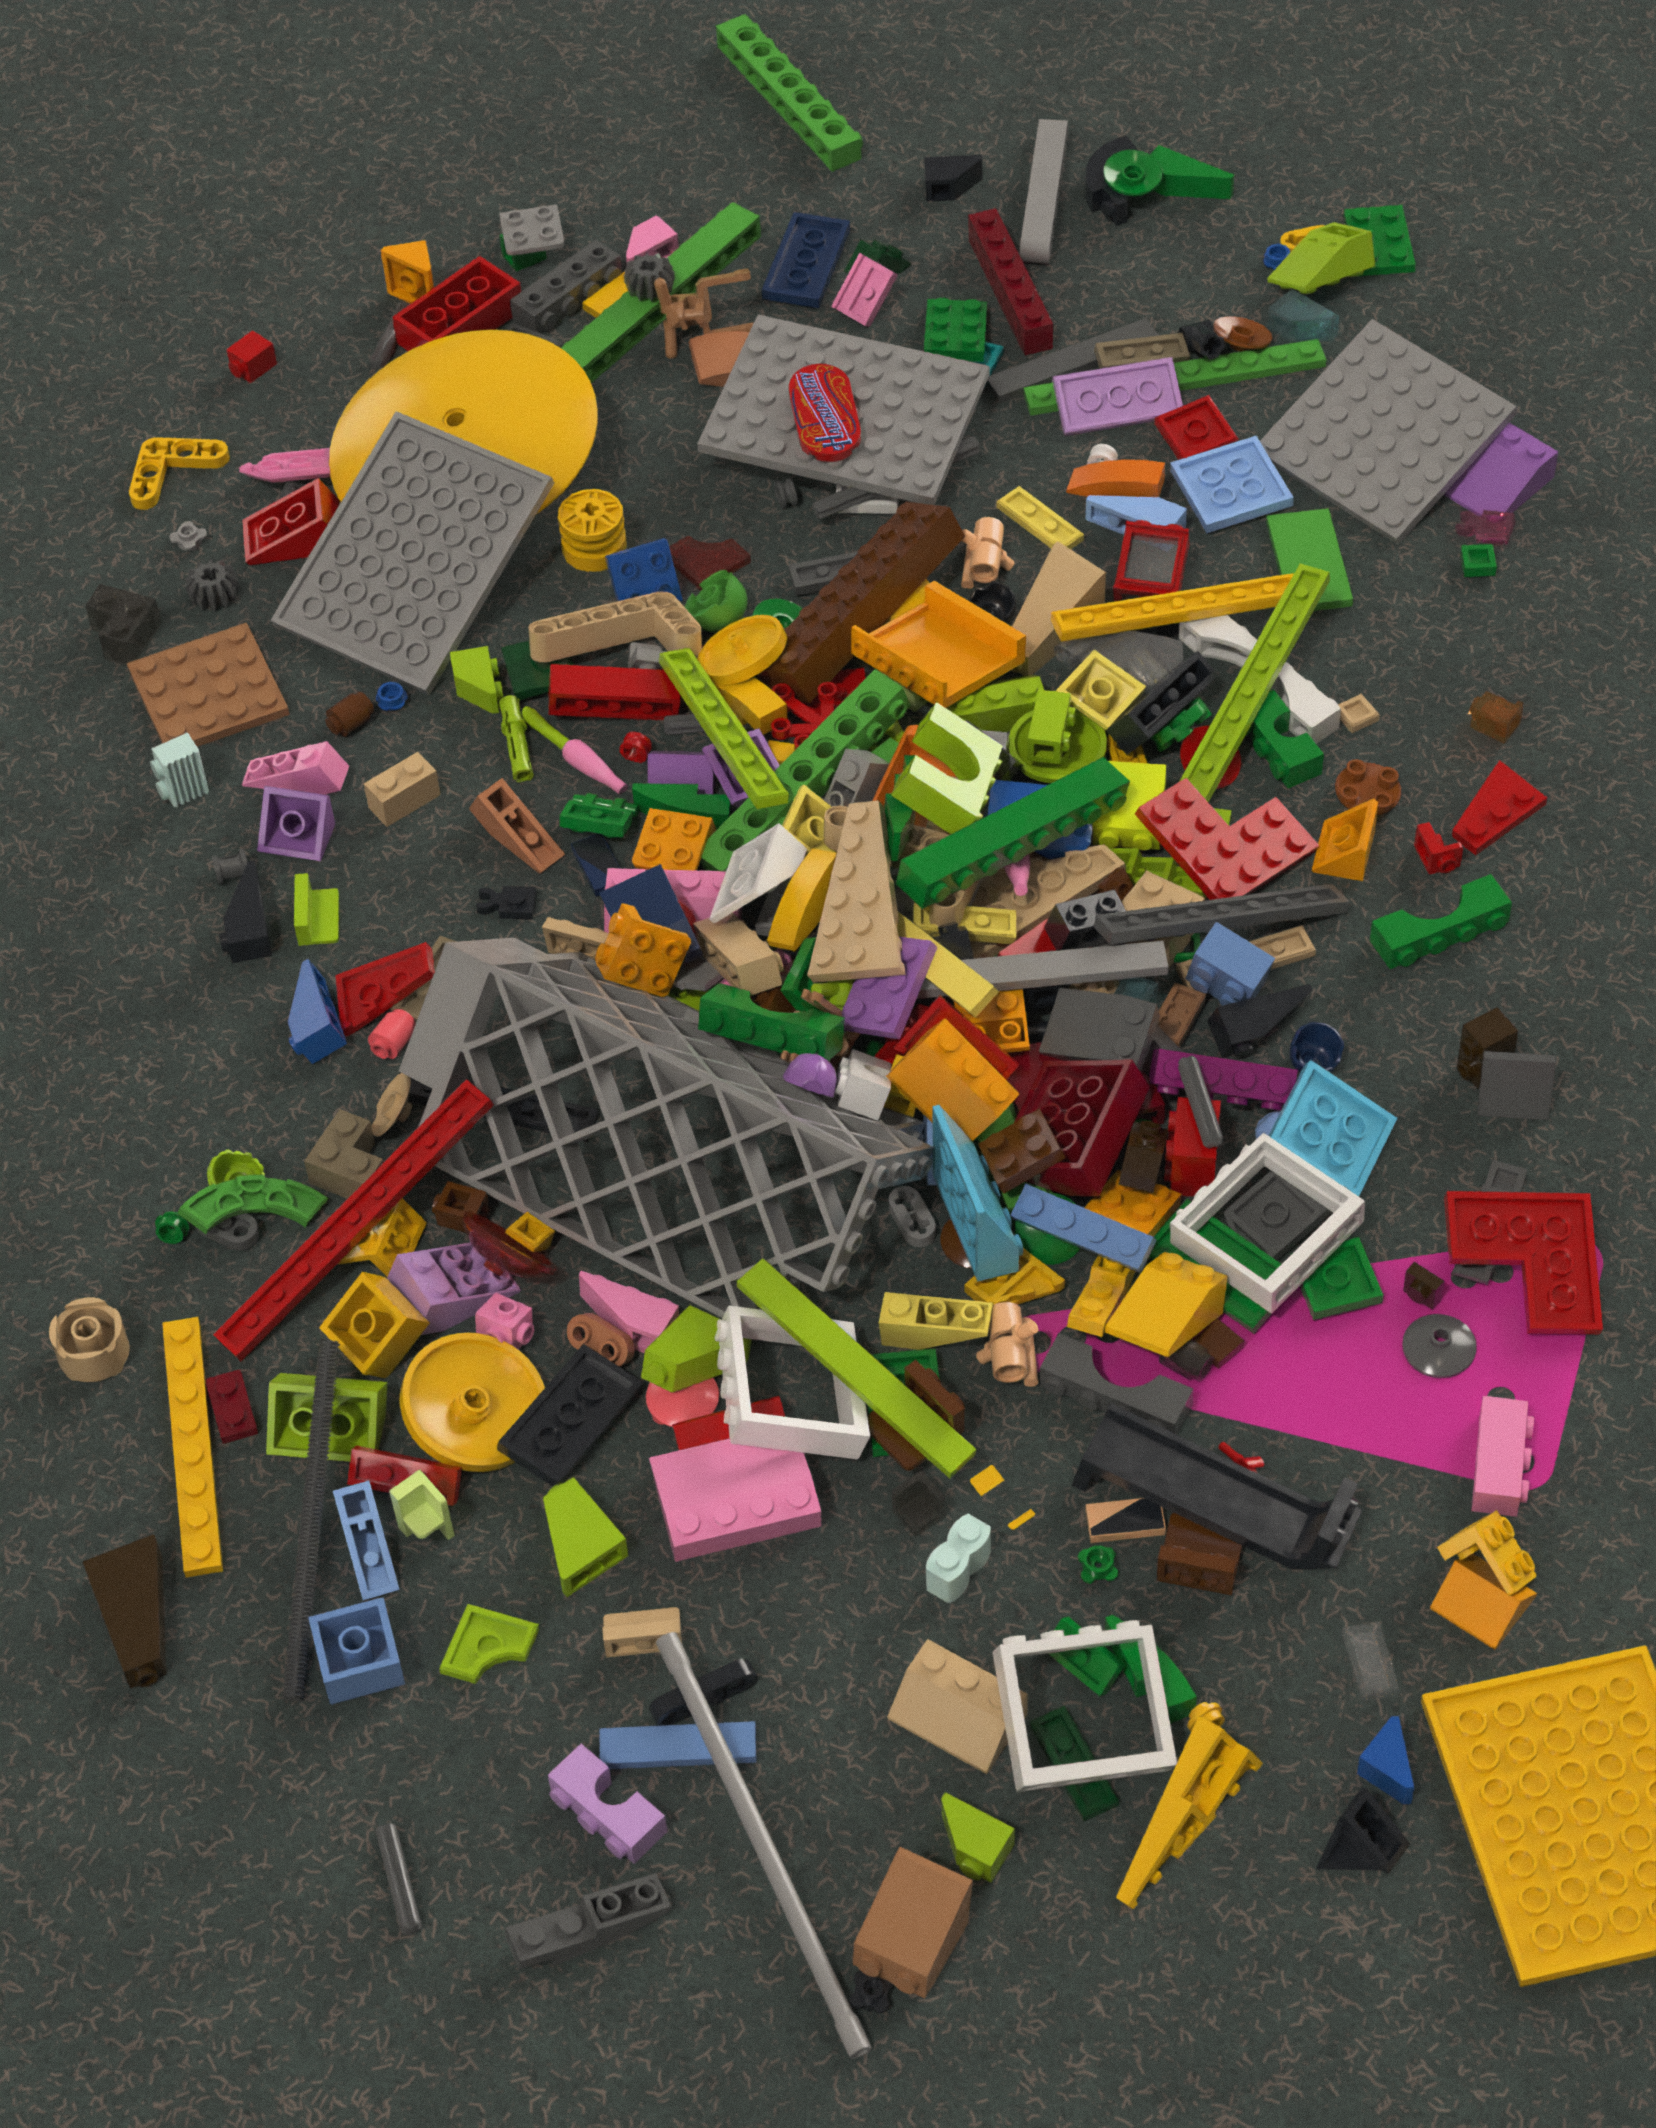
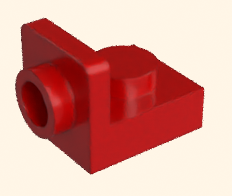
M1430 822L1417 825L1414 847L1429 875L1438 872L1449 873L1456 867H1460L1463 847L1460 842L1444 846L1441 835L1435 833Z

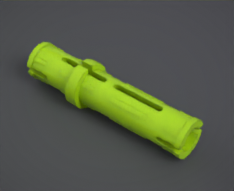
M512 695L505 696L499 701L503 719L501 730L507 739L513 780H516V782L529 781L533 779L534 774L525 736L527 724L521 715L519 698Z

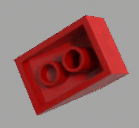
M317 478L243 519L245 562L248 565L309 557L339 507L340 500Z

